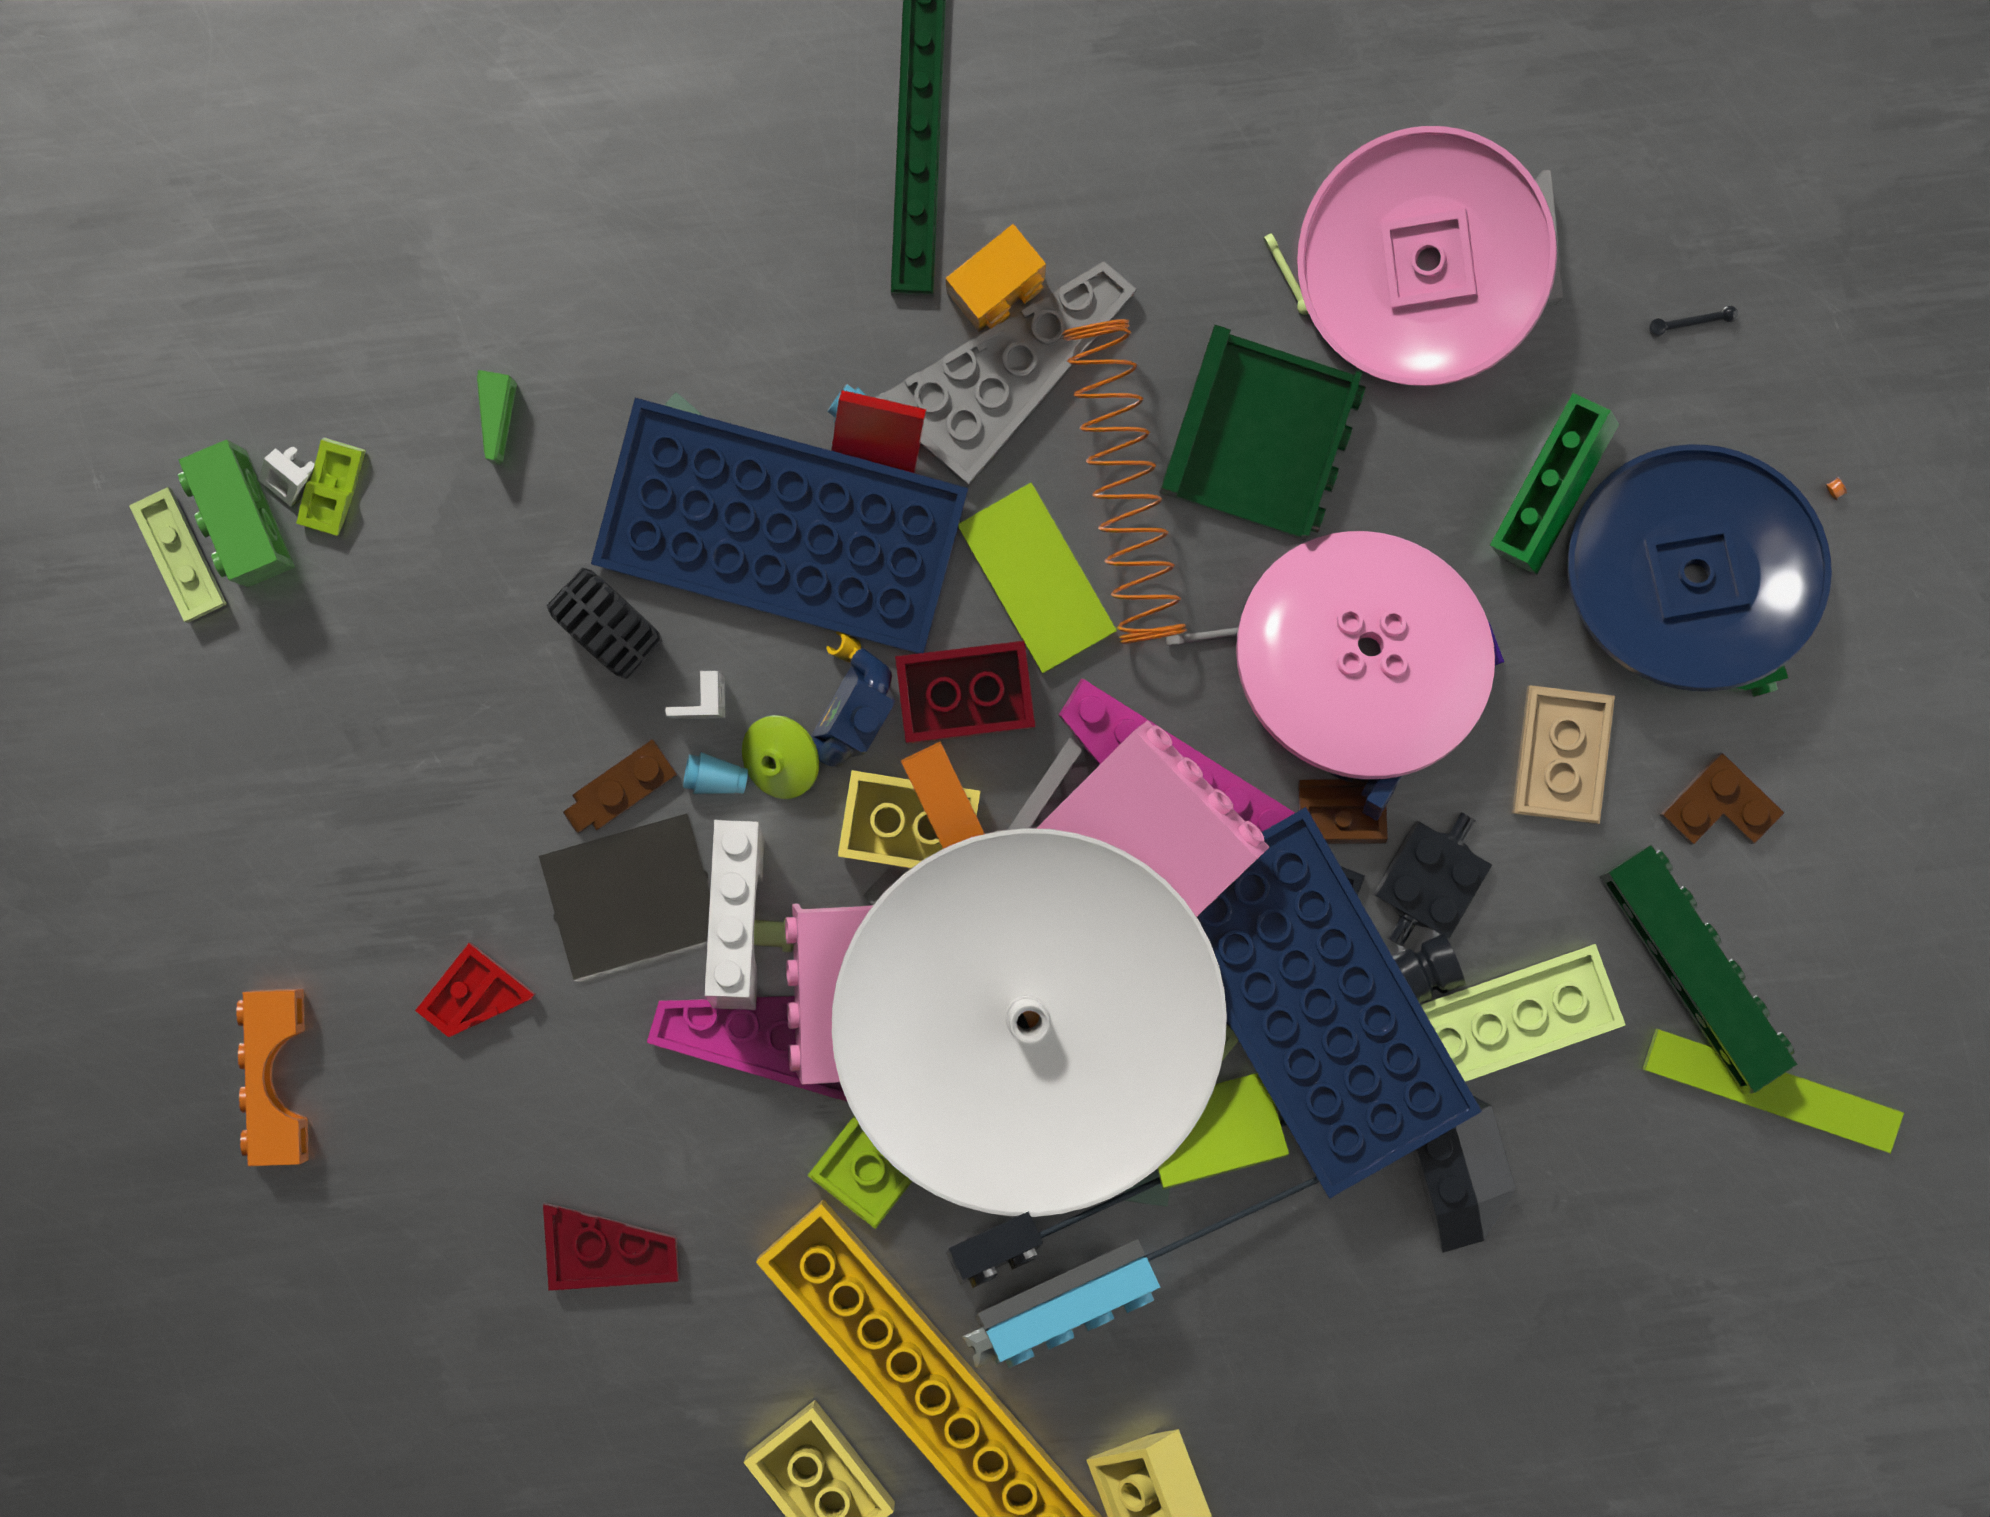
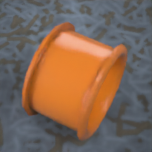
M1839 478L1826 484L1829 493L1835 500L1847 494V490Z

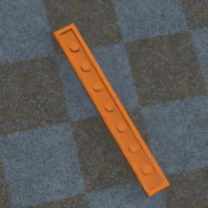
M941 741L901 760L943 849L971 837L985 834ZM1034 1011L1023 1012L1029 1027H1034L1038 1023L1040 1015Z

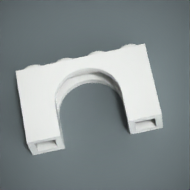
M714 820L705 997L712 1008L756 1010L758 966L754 955L755 902L757 882H763L765 838L759 822Z

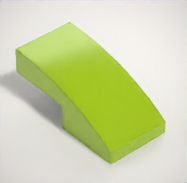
M328 438L321 439L311 481L306 482L296 524L336 536L340 534L357 485L366 452L365 449Z

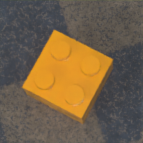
M1012 224L945 278L946 291L978 332L986 326L992 329L997 324L1003 323L1011 315L1008 310L1019 299L1025 304L1043 290L1044 286L1042 283L1045 280L1046 263L1017 227Z

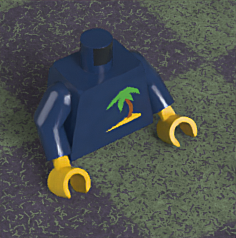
M836 631V634L842 638L840 647L835 649L827 645V652L841 660L851 662V667L811 735L818 751L819 762L831 767L842 765L850 757L864 755L895 703V699L890 691L892 672L889 667L866 649L861 648V643L858 639Z

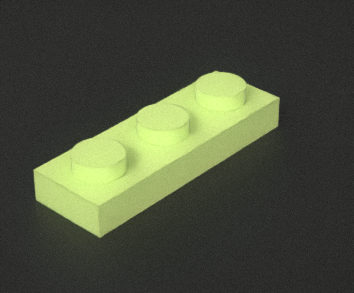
M167 487L129 505L183 621L189 623L227 605L173 490Z

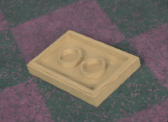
M1527 686L1512 809L1513 814L1600 824L1615 696Z

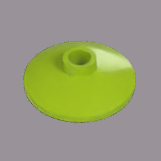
M771 715L753 723L745 733L742 742V760L744 767L748 768L750 779L759 789L776 798L792 799L802 795L812 787L819 771V755L812 737L799 723L785 716ZM771 757L775 760L776 766L772 762Z

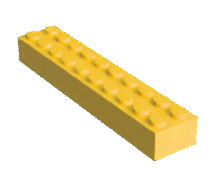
M825 1199L759 1255L756 1260L758 1266L978 1517H1102Z

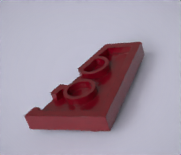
M546 1202L543 1204L548 1291L667 1283L680 1280L677 1236Z

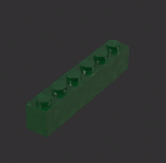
M1652 845L1645 847L1601 875L1600 879L1743 1094L1756 1093L1798 1065L1792 1057V1054L1795 1053L1794 1048L1788 1038L1782 1032L1776 1033L1767 1018L1770 1017V1012L1765 1003L1757 995L1752 997L1743 982L1746 980V976L1738 963L1733 959L1728 960L1719 947L1722 944L1719 934L1710 923H1703L1695 911L1698 905L1691 892L1685 886L1679 887L1671 875L1673 866L1668 857L1661 850L1655 851Z

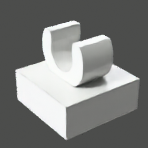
M295 447L288 448L283 454L275 448L264 458L258 480L291 507L302 497L306 482L311 477L315 464L310 461L306 466L299 468L293 463L297 454Z

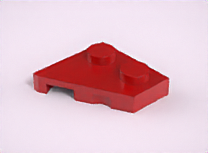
M471 942L467 944L415 1011L447 1037H452L531 1000L536 993Z

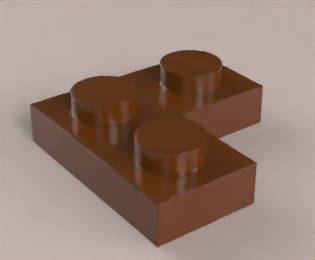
M1719 753L1667 806L1660 816L1690 845L1695 844L1721 816L1751 844H1755L1784 812L1723 753Z

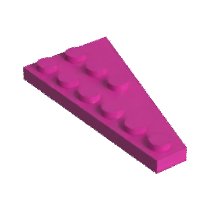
M1080 679L1058 715L1099 765L1134 730L1146 721H1149L1085 679ZM1165 731L1172 740V746L1183 757L1193 760L1200 767L1203 773L1202 777L1214 789L1224 792L1232 801L1233 809L1244 821H1249L1256 825L1261 832L1295 813Z
M795 996L757 997L756 1010L712 1008L707 999L660 1000L658 1002L647 1043L847 1102L840 1082L801 1084L796 1071H790L788 1049L789 1045H796L795 1029H789L787 1005L788 1003L795 1002Z

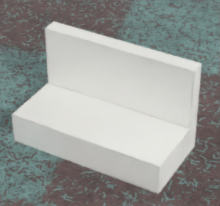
M700 671L701 706L666 707V716L672 719L725 718V675L719 671Z

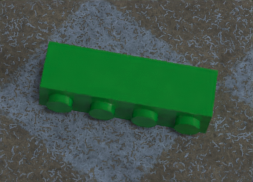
M1572 393L1490 543V546L1499 557L1536 575L1538 574L1619 426L1611 410Z

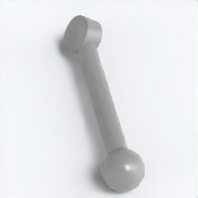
M1238 628L1166 637V644L1171 646L1236 637Z

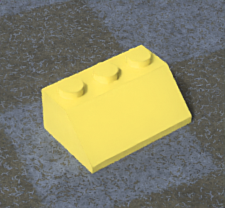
M1179 1429L1147 1435L1086 1460L1108 1517H1212Z

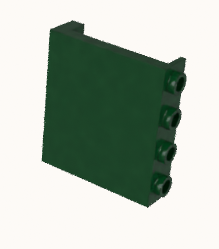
M1214 325L1159 493L1306 540L1311 531L1318 533L1326 508L1320 507L1319 504L1324 490L1332 492L1339 472L1338 467L1332 466L1337 449L1344 452L1346 450L1353 427L1346 425L1351 409L1359 410L1366 386L1359 384L1362 372L1356 371L1354 374H1350L1231 335V329Z

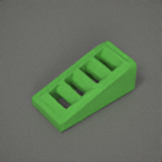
M478 370L477 384L485 459L492 464L501 465L505 455L517 383L510 375Z

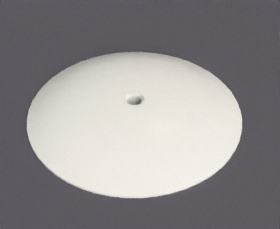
M1035 828L996 831L955 843L925 858L892 884L868 911L845 953L836 981L832 1005L834 1059L847 1102L862 1130L876 1149L896 1169L914 1183L938 1197L959 1206L984 1213L1019 1216L1029 1211L1031 1217L1062 1214L1095 1205L1133 1187L1166 1161L1189 1135L1208 1103L1221 1068L1226 1041L1227 1014L1225 991L1213 948L1199 920L1175 889L1148 865L1122 849L1078 833ZM1025 1011L1038 1013L1040 1015L1038 1023L1034 1027L1027 1029L1018 1026L1016 1022L1021 1013Z

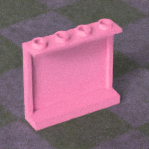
M1146 721L1134 730L1036 828L1078 833L1124 850L1163 877L1184 899L1196 917L1269 848L1264 842V836L1260 829L1253 823L1244 821L1233 809V803L1230 798L1221 790L1214 789L1202 777L1203 773L1200 767L1190 758L1183 757L1172 746L1170 736L1162 728L1156 725L1153 726L1149 721Z
M792 904L793 917H786L785 919L787 944L793 943L794 960H787L786 962L788 986H794L795 1002L788 1003L787 1005L789 1029H795L796 1045H789L788 1049L790 1071H796L801 1084L840 1082L832 1041V1005L836 981L851 940L873 906L802 909L799 904Z

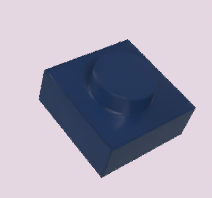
M1402 776L1387 779H1369L1361 793V796L1367 799L1362 813L1377 821L1397 789Z

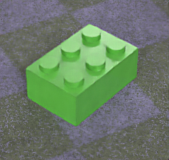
M226 439L178 459L183 472L178 473L180 484L188 497L194 496L200 511L195 513L197 525L205 538L210 536L216 552L212 553L211 557L216 570L222 578L227 576L229 581L250 587L295 568L246 449Z

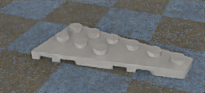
M1104 261L1061 286L1054 293L1037 303L1034 302L1021 310L1020 313L1003 323L997 324L992 329L987 330L943 356L941 360L920 372H916L902 383L885 393L879 394L875 398L926 409L920 444L969 485L1071 368L1072 364H1069L1067 360L1083 353L1097 338V336L1077 340H1063L1064 336L1062 333L1065 330L1084 325L1111 321L1135 294L1137 289Z

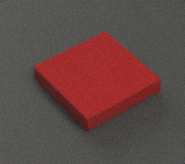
M841 390L831 451L915 473L926 409Z

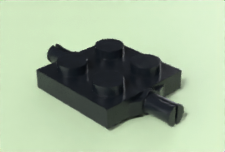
M1461 812L1449 834L1437 832L1420 821H1415L1373 894L1391 905L1396 913L1401 916L1388 937L1389 940L1404 947L1415 925L1430 928L1450 939L1492 867L1491 863L1472 853L1464 843L1472 827L1477 822L1475 819Z

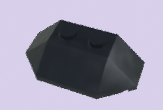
M1475 1096L1474 1098L1482 1110L1481 1113L1412 1151L1442 1253L1484 1241L1516 1190L1492 1106Z

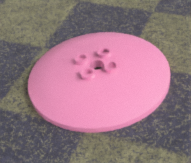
M1445 126L1406 128L1380 136L1361 146L1338 164L1324 180L1314 195L1302 224L1297 256L1298 278L1306 309L1314 325L1328 344L1346 361L1376 378L1396 384L1437 386L1454 383L1473 377L1506 358L1521 344L1539 320L1549 299L1556 273L1557 239L1554 221L1540 187L1529 171L1506 149L1476 133ZM1427 248H1435L1439 250L1441 255L1439 265L1431 271L1421 270L1418 266V256Z
M1368 531L1333 533L1312 539L1287 552L1273 563L1254 586L1245 604L1237 632L1236 657L1240 682L1254 714L1263 727L1278 743L1299 759L1316 768L1349 778L1387 779L1400 777L1422 770L1441 760L1458 747L1471 732L1487 704L1492 689L1495 669L1494 643L1488 620L1476 595L1464 579L1443 559L1411 541L1384 533ZM1362 638L1374 639L1379 644L1381 653L1377 656L1363 654L1358 647V641Z

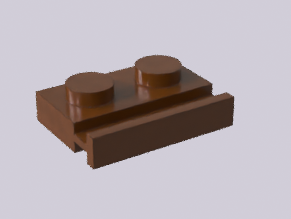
M1341 779L1299 780V810L1305 807L1308 809L1327 844L1387 843V805L1377 821L1362 813L1367 799L1361 796V793L1369 779H1365L1364 782L1358 779H1353V782H1346Z

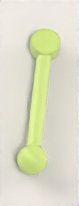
M1272 233L1264 236L1263 239L1267 248L1274 256L1298 301V312L1302 315H1308L1301 289L1279 250L1276 239Z

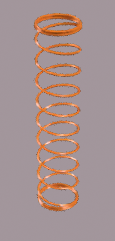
M1127 319L1084 325L1065 330L1062 333L1064 336L1063 340H1077L1118 331L1127 332V334L1112 342L1077 354L1067 360L1072 365H1133L1129 370L1079 389L1073 395L1077 398L1140 399L1125 408L1088 421L1079 428L1085 432H1145L1144 435L1089 457L1085 461L1089 465L1152 466L1138 474L1101 487L1092 494V496L1099 499H1158L1149 505L1112 518L1098 527L1102 532L1163 533L1153 539L1108 556L1104 561L1108 565L1170 566L1154 574L1122 585L1110 594L1117 599L1130 600L1176 599L1122 621L1117 628L1128 634L1120 635L1121 644L1151 640L1187 631L1185 624H1175L1153 629L1122 628V626L1129 622L1179 603L1181 598L1176 595L1116 594L1123 589L1171 571L1175 566L1173 563L1164 561H1109L1117 556L1159 541L1169 533V531L1163 528H1103L1111 523L1148 510L1160 504L1163 499L1158 495L1098 494L1144 476L1156 467V464L1149 461H1092L1147 438L1150 433L1147 429L1139 427H1087L1129 411L1140 405L1144 399L1137 394L1129 393L1081 394L1129 375L1137 368L1136 363L1128 360H1076L1111 347L1128 338L1131 331L1127 329L1130 326Z

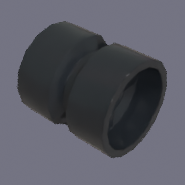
M1444 934L1423 942L1420 952L1416 953L1409 948L1392 955L1420 1004L1431 1000L1434 990L1444 994L1466 985L1458 959Z

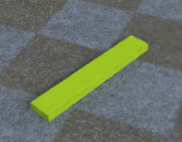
M1655 1029L1642 1068L1643 1070L1890 1154L1904 1112L1789 1073H1784L1756 1093L1743 1094L1712 1047L1659 1029Z

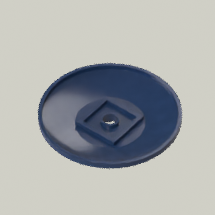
M1697 444L1670 446L1640 455L1623 464L1608 475L1589 496L1576 520L1569 543L1568 579L1570 591L1577 612L1590 635L1609 656L1629 671L1654 683L1688 691L1728 690L1758 681L1777 671L1788 663L1811 638L1826 608L1831 587L1832 569L1829 544L1824 528L1807 498L1790 480L1770 465L1753 456L1725 447ZM1690 565H1699L1706 570L1708 579L1702 583L1691 582L1685 576L1684 569Z

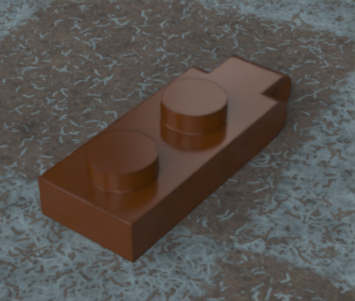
M652 739L574 793L572 796L576 803L567 808L563 814L577 834L591 825L598 831L675 778L678 773L655 740Z

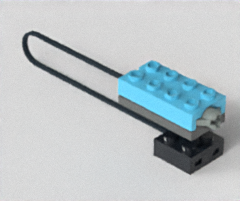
M1284 1119L1280 1121L1281 1127L1287 1125ZM1317 1177L1309 1179L1146 1256L1139 1240H1134L979 1312L975 1319L980 1328L962 1336L967 1347H972L975 1352L972 1358L976 1369L992 1361H995L996 1365L1006 1361L1008 1368H1011L1034 1357L1032 1348L1045 1342L1048 1350L1075 1338L1072 1329L1082 1324H1085L1087 1331H1090L1115 1319L1111 1312L1112 1310L1124 1306L1126 1312L1129 1313L1154 1301L1151 1292L1159 1289L1160 1285L1149 1261L1317 1184L1319 1180ZM1160 1178L1153 1179L1039 1233L1028 1211L948 1248L946 1255L960 1285L969 1281L972 1288H975L996 1278L998 1275L996 1268L1009 1263L1013 1270L1035 1260L1038 1257L1035 1250L1042 1246V1238L1161 1184Z

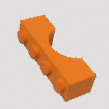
M278 989L242 992L243 1000H238L236 1008L237 1023L244 1028V1043H240L238 1047V1065L240 1069H245V1087H241L239 1091V1107L242 1113H246L247 1130H242L240 1137L242 1156H247L248 1166L302 1164L309 1161L307 1117L293 1112L278 1098L272 1082V1067L280 1048L292 1037L305 1032L303 989Z

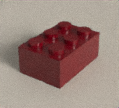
M1025 641L895 656L906 744L1035 729Z

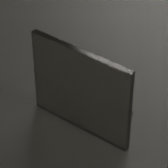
M688 813L539 856L555 913L553 919L558 923L573 980L708 941L710 889L707 882L708 873L703 868Z

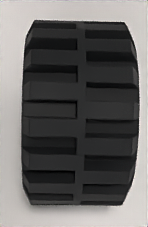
M582 567L546 605L551 617L608 670L621 678L628 679L662 642L659 631L594 571Z

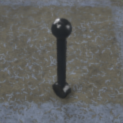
M1726 306L1720 312L1665 322L1663 319L1657 318L1650 323L1649 331L1653 336H1661L1666 330L1718 320L1733 322L1738 318V310L1734 306Z

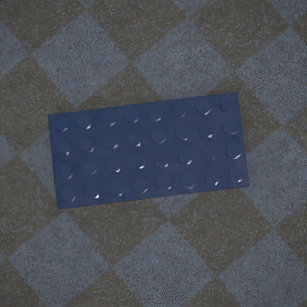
M635 397L591 565L918 654L924 653L969 488Z
M1305 807L1262 832L1264 842L1269 848L1197 916V919L1211 943L1220 968L1225 991L1227 1021L1330 1199L1476 1116L1482 1110L1308 809Z

